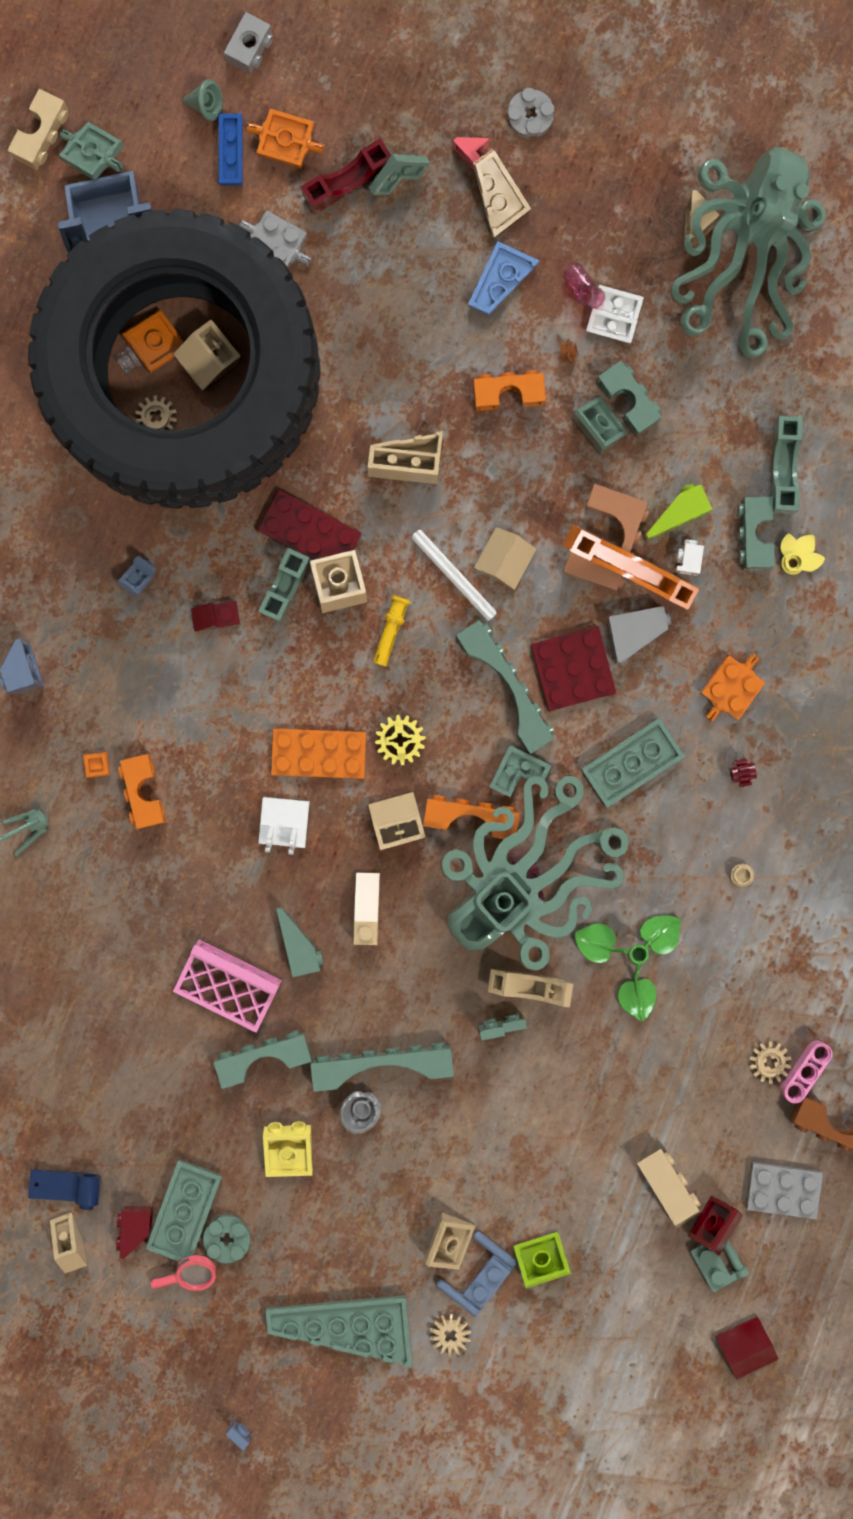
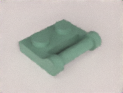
M730 1240L725 1245L724 1251L735 1269L731 1272L727 1271L720 1256L701 1244L689 1249L713 1293L749 1274L747 1266L742 1264Z

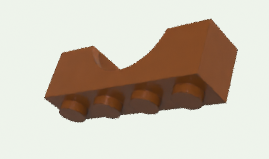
M808 1096L801 1102L796 1103L790 1116V1120L795 1123L794 1128L805 1133L811 1130L817 1133L815 1137L828 1143L830 1139L838 1142L837 1146L845 1151L850 1152L853 1149V1130L840 1131L834 1129L827 1118V1106Z

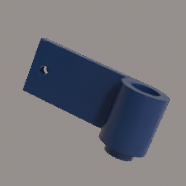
M31 1169L28 1198L75 1201V1204L79 1205V1209L93 1210L94 1206L99 1205L102 1176L93 1173Z

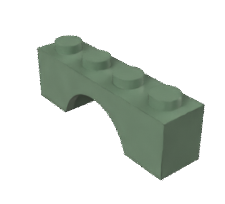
M778 416L774 421L771 481L773 514L793 515L799 511L800 486L797 480V460L802 441L803 417Z
M299 1030L286 1033V1038L277 1040L276 1037L263 1040V1045L255 1047L253 1043L241 1047L240 1052L232 1054V1051L229 1050L218 1054L219 1058L215 1059L214 1065L221 1089L245 1082L250 1064L261 1057L278 1058L289 1069L312 1062L313 1056L306 1033H299Z

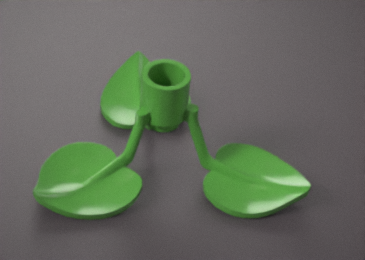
M668 915L648 919L640 929V936L646 943L644 946H633L629 950L612 947L615 944L616 937L613 930L605 924H592L575 933L578 949L591 962L604 963L608 961L610 951L627 954L628 961L636 965L633 977L634 982L627 981L621 985L618 991V1001L626 1012L639 1021H644L650 1015L656 1001V988L649 979L638 981L641 964L646 962L649 957L648 946L657 954H667L673 951L679 941L681 919Z

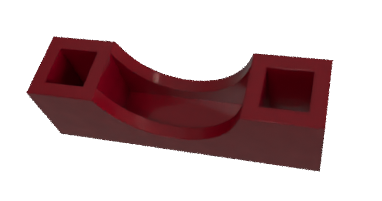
M380 138L360 150L359 154L342 169L328 175L320 174L300 186L302 196L315 215L375 179V176L383 169L391 154Z

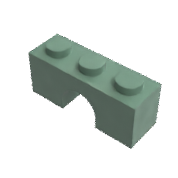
M620 360L599 375L596 382L609 400L619 394H625L632 399L633 409L625 414L623 420L637 438L660 421L662 418L660 414L662 412L659 406L654 401L651 403L646 396L648 392L642 383L638 384L633 378L634 372L628 364L624 365Z
M745 497L741 500V504H738L737 508L738 518H741L742 527L738 528V540L742 541V550H739V564H743V570H771L775 567L774 543L766 544L760 542L756 537L755 529L758 524L770 523L774 520L773 497Z
M290 548L287 549L278 568L276 580L272 588L267 591L258 610L261 615L282 624L311 561L309 557Z

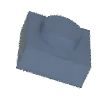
M235 1420L228 1426L226 1436L241 1450H244L251 1440L249 1429L243 1423L238 1424Z

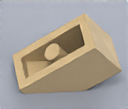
M73 1213L50 1220L54 1260L63 1272L68 1273L87 1266L85 1246Z

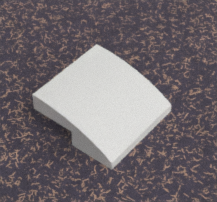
M599 285L586 331L631 343L644 297Z

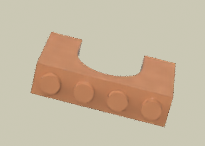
M594 484L585 507L586 510L606 516L617 523L622 533L620 548L628 552L631 551L633 544H638L642 533L638 531L641 522L645 523L649 513V509H646L648 502ZM571 551L562 575L614 593L618 588L622 589L626 577Z

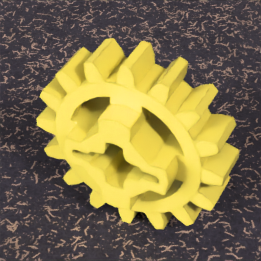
M397 715L396 721H393L390 717L387 718L389 724L386 726L381 723L383 731H376V734L381 737L380 740L375 741V744H381L378 753L385 752L386 754L383 759L387 760L391 757L392 764L400 760L401 765H404L405 759L412 763L413 755L420 757L417 751L418 748H425L424 745L420 744V741L426 738L419 735L423 728L415 727L417 724L416 720L410 723L409 716L401 720L400 716ZM403 725L410 727L415 734H407L403 729ZM395 726V732L392 736L385 737L387 731ZM398 734H402L407 739L412 738V740L403 742L402 747H399L398 743L389 742V740L396 739ZM416 743L414 749L406 755L405 749L408 745ZM392 745L395 747L398 756L390 753L386 746Z

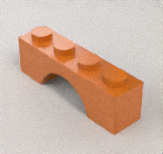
M433 795L432 799L427 798L423 826L447 830L453 820L463 815H474L485 822L505 823L507 822V815L500 814L498 817H494L493 812L496 809H492L493 804L479 802L478 806L469 805L470 800L456 798L455 803L447 802L445 796ZM502 806L509 808L513 812L514 823L506 831H491L493 838L505 839L517 832L520 813L515 812L516 808Z

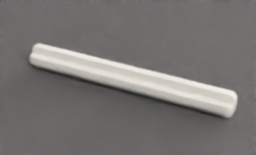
M422 530L416 531L412 535V540L486 620H491L497 613L495 609Z

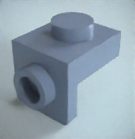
M137 555L134 558L133 565L119 579L118 585L137 598L153 580L156 568L149 560Z

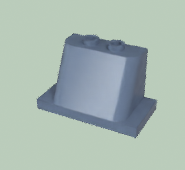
M129 171L97 178L96 180L92 179L65 185L69 220L58 222V227L69 253L81 241L86 243L90 240L89 235L105 225L111 227L114 226V221L133 214L136 217H140L142 212L153 210L150 202L141 204L134 172Z

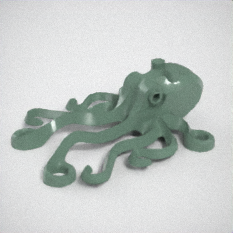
M777 146L771 148L759 158L748 180H745L743 184L729 178L727 168L719 160L711 159L701 164L697 176L702 188L708 192L727 188L732 191L734 198L733 200L723 198L709 200L694 210L691 224L692 230L699 241V246L692 248V237L690 235H687L684 241L686 251L692 256L700 255L705 250L706 240L700 225L702 217L716 210H724L725 212L713 230L711 252L707 262L677 278L672 286V295L677 302L684 304L690 302L695 296L694 292L689 291L686 295L682 296L679 293V287L710 273L720 260L722 237L725 231L732 229L737 233L738 239L731 265L708 287L701 306L692 305L682 312L680 324L684 333L695 337L705 332L711 323L712 307L716 294L739 273L747 248L754 242L757 249L755 275L745 304L742 332L738 337L740 350L748 358L763 355L768 346L765 332L760 328L750 327L753 308L765 278L768 253L771 245L777 249L778 253L776 262L769 273L768 292L775 308L786 325V330L779 332L777 324L772 322L770 324V331L776 339L785 340L793 331V322L778 294L777 284L788 258L787 237L790 236L795 241L802 254L800 264L791 270L785 278L786 289L789 293L795 295L805 288L806 281L800 280L799 285L793 287L792 279L803 274L808 269L811 260L809 245L801 232L795 227L799 224L803 230L811 231L821 227L826 217L825 209L819 201L811 199L801 203L802 199L806 198L809 194L810 171L806 159L794 151ZM710 168H714L717 172L718 179L715 183L711 182L708 177V170ZM809 208L814 209L816 213L813 222L809 220L806 214ZM692 314H697L700 318V325L697 328H693L690 325L689 319ZM750 336L757 337L759 342L758 347L754 350L749 345Z
M539 776L529 778L524 785L525 813L522 827L499 844L490 862L487 860L484 850V836L491 831H506L510 829L514 823V814L507 807H499L493 812V816L498 817L500 814L507 815V822H486L476 830L473 847L475 858L483 873V877L477 878L472 874L471 858L464 851L452 850L442 858L441 871L445 877L453 881L464 880L474 889L449 912L447 927L452 936L468 951L483 950L506 931H511L520 943L519 959L522 965L531 970L542 969L549 961V948L542 940L527 937L524 933V926L527 924L537 932L550 937L568 936L576 928L578 921L577 906L579 904H584L586 907L585 912L582 914L583 919H587L591 915L592 904L588 898L581 896L571 901L568 921L562 927L548 925L541 922L539 918L558 910L564 904L570 892L576 887L591 886L614 889L622 884L624 879L622 869L615 863H607L604 865L603 870L605 872L614 871L616 873V880L614 881L574 876L560 886L556 895L550 901L544 902L538 897V892L557 880L570 866L576 851L587 844L597 842L603 854L611 858L623 855L628 849V837L619 828H608L574 840L568 846L561 861L552 869L537 878H526L527 871L544 851L548 827L552 820L574 808L582 799L583 785L574 776H564L556 783L554 795L558 805L550 808L542 816L535 831L533 847L515 865L508 863L506 859L507 853L516 845L524 842L533 829L532 785H540V797L542 799L548 796V785ZM565 784L573 786L574 796L572 798L564 795L563 786ZM611 836H615L619 840V848L617 850H613L609 846L608 840ZM456 858L462 862L461 872L451 871L450 861ZM532 947L537 948L540 952V959L537 962H532L529 959L528 954Z

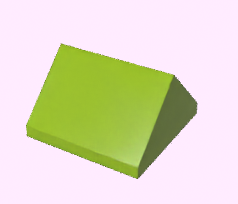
M558 1232L513 1246L526 1288L571 1274Z

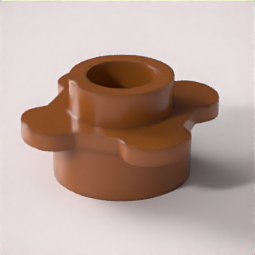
M566 339V343H561L562 361L574 364V358L578 357L576 344H573L570 339Z

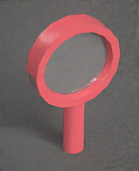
M188 1256L178 1263L176 1274L151 1280L152 1289H157L179 1283L181 1287L187 1290H204L214 1283L216 1266L212 1260L205 1256Z

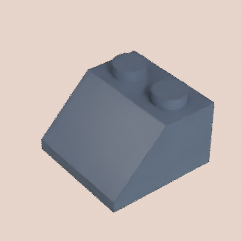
M23 639L15 640L0 669L2 674L0 676V683L3 690L19 695L43 687L44 684L31 643Z

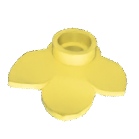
M788 533L781 541L780 549L783 554L781 567L789 575H796L801 571L812 572L818 569L825 560L824 556L813 553L815 549L814 535H805L796 540ZM791 559L796 561V567L794 568L789 566V560Z

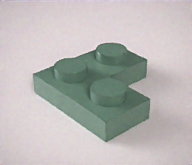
M393 154L387 160L380 173L375 176L369 189L373 195H390L401 179L418 180L430 165V162L426 156Z
M509 745L489 787L511 797L520 776L527 780L531 777L539 776L545 780L552 765Z
M519 1014L505 1016L506 1020L497 1021L496 1018L482 1021L483 1024L478 1025L481 1040L503 1037L506 1032L526 1029L525 1017H520Z

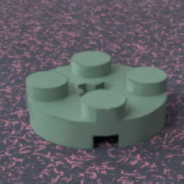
M224 1214L217 1217L207 1226L203 1238L207 1255L221 1263H233L243 1258L250 1246L251 1233L241 1218L231 1214ZM225 1233H230L229 1236L234 1238V1241H231L229 1245L221 1241V1237H224Z

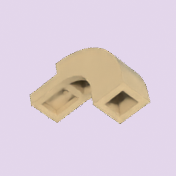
M491 969L488 986L489 993L506 997L539 1000L562 1007H570L573 990L572 983L561 979L501 969Z

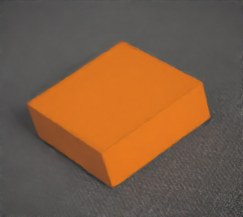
M108 752L83 755L86 778L110 775Z

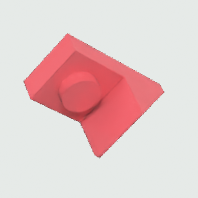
M456 137L453 140V149L475 172L473 163L481 158L480 154L489 147V139Z

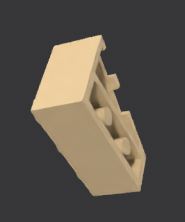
M662 1149L637 1163L676 1228L701 1214L697 1208L701 1205L694 1193L689 1195L685 1186L688 1183L681 1172L676 1174L672 1166L676 1163L669 1152L663 1153Z

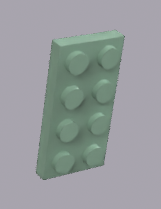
M658 718L581 770L605 807L608 808L685 756L661 719Z
M179 1159L146 1249L179 1262L188 1256H193L223 1175Z

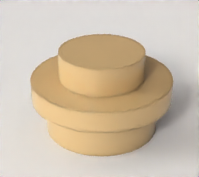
M741 863L732 868L730 877L735 885L746 887L752 883L754 872L749 865Z

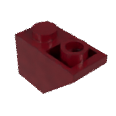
M125 1206L121 1213H118L117 1227H121L120 1236H117L116 1251H120L121 1259L128 1256L151 1233L153 1207Z

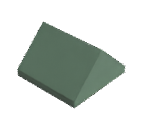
M601 396L577 409L573 414L572 420L599 455L628 434V431Z

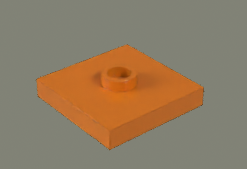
M161 309L122 334L124 340L149 374L174 359L173 354L184 343Z

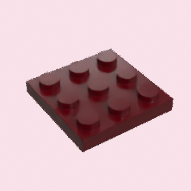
M599 626L531 644L549 712L616 694Z

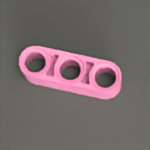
M819 1040L808 1044L780 1086L781 1094L789 1102L799 1103L806 1097L832 1058L831 1048ZM818 1047H823V1056L815 1058V1050ZM806 1066H810V1075L807 1077H802V1069ZM793 1085L797 1086V1094L789 1096L788 1089Z

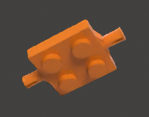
M270 108L267 119L262 126L248 122L246 132L259 135L260 138L256 152L257 156L302 169L305 156L309 150L323 154L325 144L312 141L314 121Z
M751 653L744 664L739 663L730 655L724 658L700 691L713 705L705 718L714 722L718 714L724 712L735 720L740 719L765 685V682L757 677L752 670L760 659L758 656Z

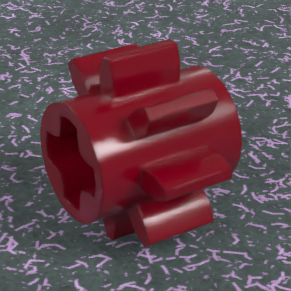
M745 758L734 760L735 766L729 768L732 783H739L741 788L752 786L751 780L757 779L754 763H748Z

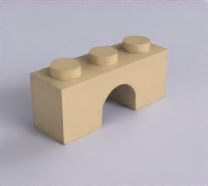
M41 89L38 90L29 107V111L34 118L41 121V126L33 134L17 131L7 150L13 159L35 170H38L39 166L45 163L48 156L47 151L50 145L56 142L58 137L57 131L60 125L66 122L69 115V109L63 100Z

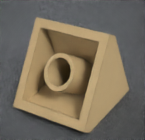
M692 190L686 204L684 241L685 237L690 235L692 237V247L699 242L692 230L691 224L694 210L706 202V199L697 190ZM716 211L709 212L702 217L700 225L704 236L713 229L719 217Z
M496 527L474 569L515 590L537 549L517 534Z
M441 1213L425 1255V1265L459 1270L476 1226Z

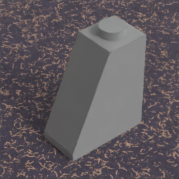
M664 606L607 618L615 664L623 662L668 630V625H671L669 611H665Z

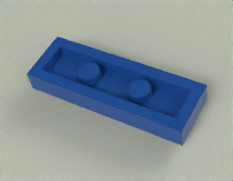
M219 114L220 186H243L242 114Z

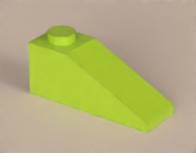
M692 483L681 488L682 493L675 498L644 536L645 541L710 513L713 509L702 485L694 486Z

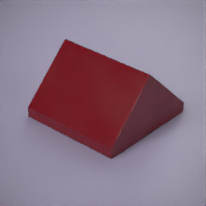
M711 1196L687 1236L719 1256L743 1215L736 1208Z
M758 1316L716 1335L736 1380L778 1360L774 1347Z

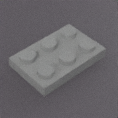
M752 1162L746 1209L817 1219L823 1172Z

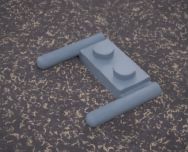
M480 1231L474 1233V1240L493 1255L464 1290L463 1294L461 1295L442 1279L436 1282L438 1289L474 1317L478 1315L481 1308L485 1306L518 1262Z

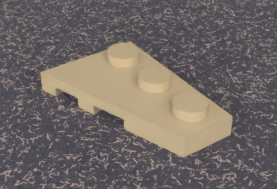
M491 149L474 162L473 166L491 236L495 237L531 208L495 150Z

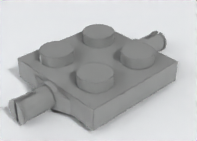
M267 210L260 222L255 226L244 219L241 221L242 223L239 226L249 231L251 238L257 237L273 250L274 257L280 258L288 268L296 260L307 267L311 263L312 258L301 252V246L307 237V233Z

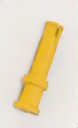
M395 595L391 596L392 603L389 612L385 614V620L387 621L373 663L387 667L399 627L405 622L403 618L407 606L411 604V601Z

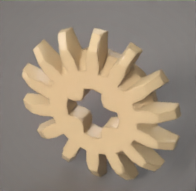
M153 395L154 401L150 402L147 397L145 398L147 402L145 406L139 403L142 411L135 412V414L141 416L140 419L135 420L137 423H143V426L159 430H165L164 428L166 427L171 430L174 428L169 424V422L177 421V418L171 417L172 414L176 413V409L169 410L172 406L171 401L165 405V397H162L159 402L157 395ZM161 411L160 416L162 420L160 422L156 420L153 423L151 421V412L157 413Z
M769 1041L768 1048H765L764 1044L761 1043L762 1051L759 1052L756 1048L753 1050L758 1054L757 1057L750 1056V1060L756 1061V1064L750 1065V1069L757 1068L753 1075L756 1077L761 1074V1082H764L766 1077L769 1079V1084H773L774 1077L780 1082V1074H783L785 1077L788 1075L784 1069H791V1065L786 1064V1061L792 1060L791 1056H784L788 1050L785 1048L780 1051L781 1044L779 1043L775 1048H772V1041ZM768 1056L777 1060L774 1063L775 1067L772 1069L769 1066H764Z
M450 1314L449 1320H446L444 1315H442L441 1323L437 1320L434 1321L437 1329L430 1328V1331L435 1333V1336L429 1338L430 1340L437 1341L433 1345L434 1349L439 1346L442 1347L439 1354L442 1355L446 1349L448 1350V1357H451L452 1350H455L456 1354L460 1355L459 1347L464 1350L467 1349L463 1342H471L470 1338L465 1337L471 1333V1329H464L468 1323L466 1321L461 1324V1316H458L457 1320H453V1314ZM445 1331H456V1340L450 1339L446 1341Z

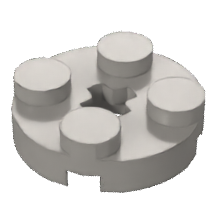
M526 88L516 94L510 101L508 107L509 124L517 135L524 138H530V136L539 137L545 134L552 125L554 105L543 92L533 88ZM534 109L537 116L535 118L532 116L529 119L526 118V110Z

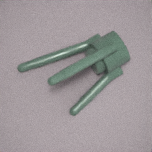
M33 809L27 813L2 821L5 825L28 818L25 820V824L2 835L0 842L27 828L32 832L36 830L14 852V856H18L34 840L47 831L46 827L50 823L42 809L37 811Z

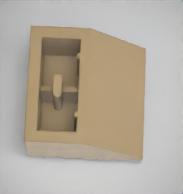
M212 320L193 332L173 354L202 392L238 366L241 357Z
M413 792L369 804L380 850L426 838Z

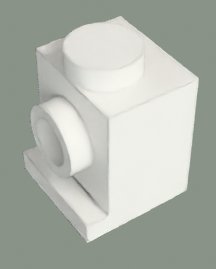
M684 540L682 549H678L676 562L680 563V566L674 569V573L698 576L701 571L704 546L698 545V541Z

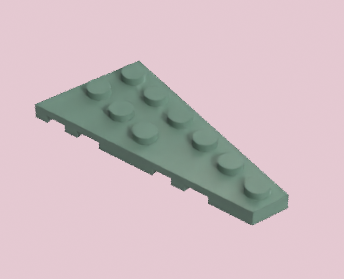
M406 1295L266 1308L267 1333L270 1335L291 1340L298 1339L310 1342L313 1345H323L334 1350L363 1357H374L382 1359L384 1362H395L412 1368Z

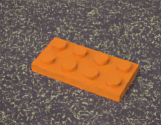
M273 729L271 775L365 779L366 732Z

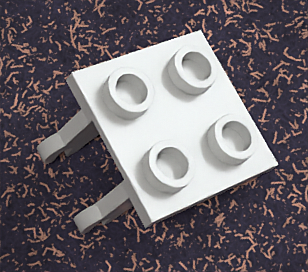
M263 797L258 844H266L265 852H270L272 845L290 846L289 854L294 855L295 847L305 848L310 801Z

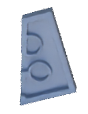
M497 241L468 303V307L489 316L540 261Z

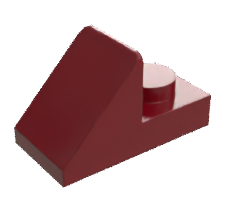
M237 601L219 604L208 603L191 608L194 632L241 625Z

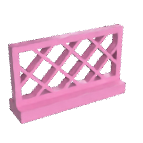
M199 939L191 951V955L173 992L257 1033L282 980ZM194 958L203 961L206 970L195 973L192 966ZM218 969L224 971L227 980L216 983L212 971ZM208 973L212 985L200 988L197 976ZM192 978L196 990L188 992L182 989L183 981ZM237 980L244 981L248 990L237 994L233 982ZM229 983L233 995L221 999L217 987ZM214 989L217 1000L213 1002L206 1001L202 992ZM262 990L270 994L266 1002L257 1004L253 992ZM250 994L253 1006L242 1009L238 997ZM234 999L238 1011L229 1012L225 1010L223 1002ZM255 1009L258 1016L256 1024L247 1021L244 1012Z

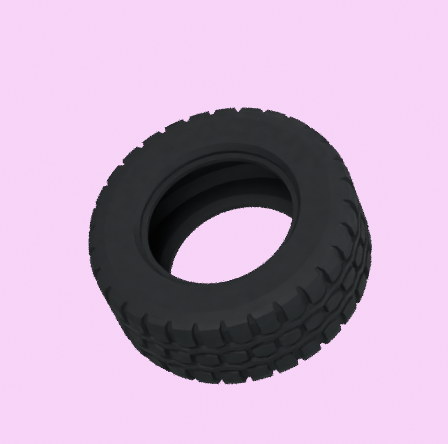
M172 209L170 213H165L164 210L142 212L140 217H136L135 214L114 221V226L109 227L105 225L89 235L90 240L86 243L81 241L67 254L68 259L66 262L61 261L49 277L51 283L43 288L36 304L39 310L38 313H34L30 325L29 336L33 339L28 345V365L33 369L30 373L31 385L34 395L39 398L38 406L46 423L50 425L52 433L61 445L95 478L105 483L114 491L124 496H131L134 500L145 504H160L161 507L178 509L186 505L190 508H201L210 506L211 502L217 501L219 504L237 498V493L241 491L247 493L262 484L261 479L265 476L270 478L283 466L282 461L286 457H291L301 442L300 436L306 433L313 417L311 412L316 407L319 394L320 358L317 339L306 300L298 283L293 280L292 273L280 258L274 257V252L268 245L257 237L251 238L249 231L232 222L225 224L223 218L206 213H200L198 216L195 215L194 211ZM191 297L212 302L232 314L243 325L250 339V363L247 376L241 390L231 404L219 415L204 424L173 431L143 426L118 411L110 392L108 363L113 344L125 324L136 313L161 300Z

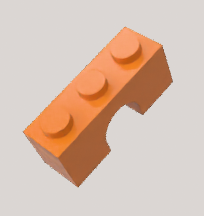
M537 370L525 371L524 375L506 372L502 373L501 377L482 374L473 381L475 411L498 410L499 396L507 390L518 393L521 398V407L545 406L546 403L544 373H538Z
M151 754L121 760V766L118 767L121 780H125L127 788L124 789L125 800L131 804L132 811L129 812L131 824L136 825V829L166 823L162 800L147 801L141 794L143 782L156 777Z

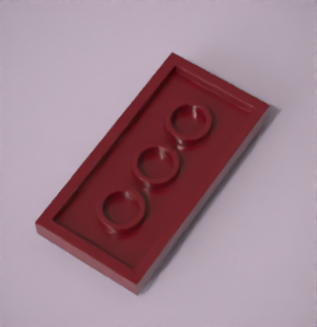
M281 490L278 491L258 529L259 533L309 557L311 560L353 551L362 535L361 532Z

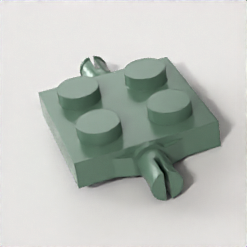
M87 122L75 134L70 133L66 129L60 132V138L68 143L59 154V157L63 162L91 179L96 180L107 167H111L117 172L123 168V163L115 159L124 148L122 141L99 127Z

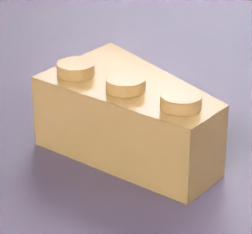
M443 431L427 436H414L412 439L402 441L398 439L370 445L368 477L437 484Z

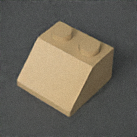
M355 550L310 561L322 613L367 603L366 589Z

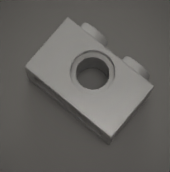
M245 12L224 51L226 62L251 75L254 68L257 69L259 67L264 49H268L272 43L273 35L270 24ZM253 41L256 43L251 48L245 47L247 42Z

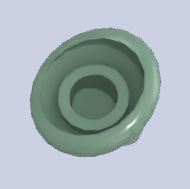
M207 79L183 98V103L202 115L206 120L214 121L222 111V92L215 81Z

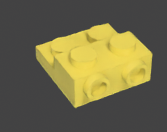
M297 1121L292 1126H282L279 1122H273L268 1126H264L263 1146L266 1177L312 1176L311 1125Z

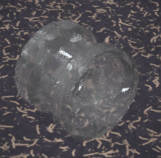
M129 345L124 347L122 353L113 355L126 375L131 373L132 368L142 365Z

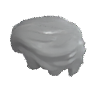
M353 1092L343 1101L340 1108L339 1118L343 1128L352 1134H362L369 1131L380 1118L381 1103L373 1093Z

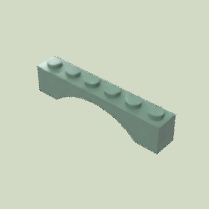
M478 620L456 634V638L467 656L480 660L490 666L508 685L517 707V736L528 754H531L554 740L552 734L555 732L549 722L544 723L539 716L542 714V711L536 702L531 703L527 696L530 692L525 683H519L515 675L518 673L511 662L506 663L503 658L505 651L500 643L497 642L495 644L490 636L493 635V632L486 622L482 624Z
M445 1042L433 1043L431 1048H423L422 1045H412L408 1047L409 1050L399 1051V1047L385 1049L384 1053H376V1050L362 1051V1055L353 1056L352 1052L341 1053L338 1058H330L329 1055L316 1056V1060L311 1062L313 1092L338 1089L356 1073L368 1068L386 1065L410 1068L422 1073L429 1079L454 1077L451 1045L446 1046Z

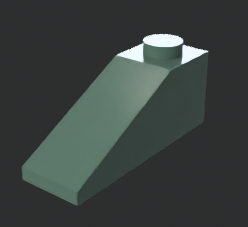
M283 906L278 907L277 914L292 977L320 971L321 965L324 964L322 952L317 951L316 945Z

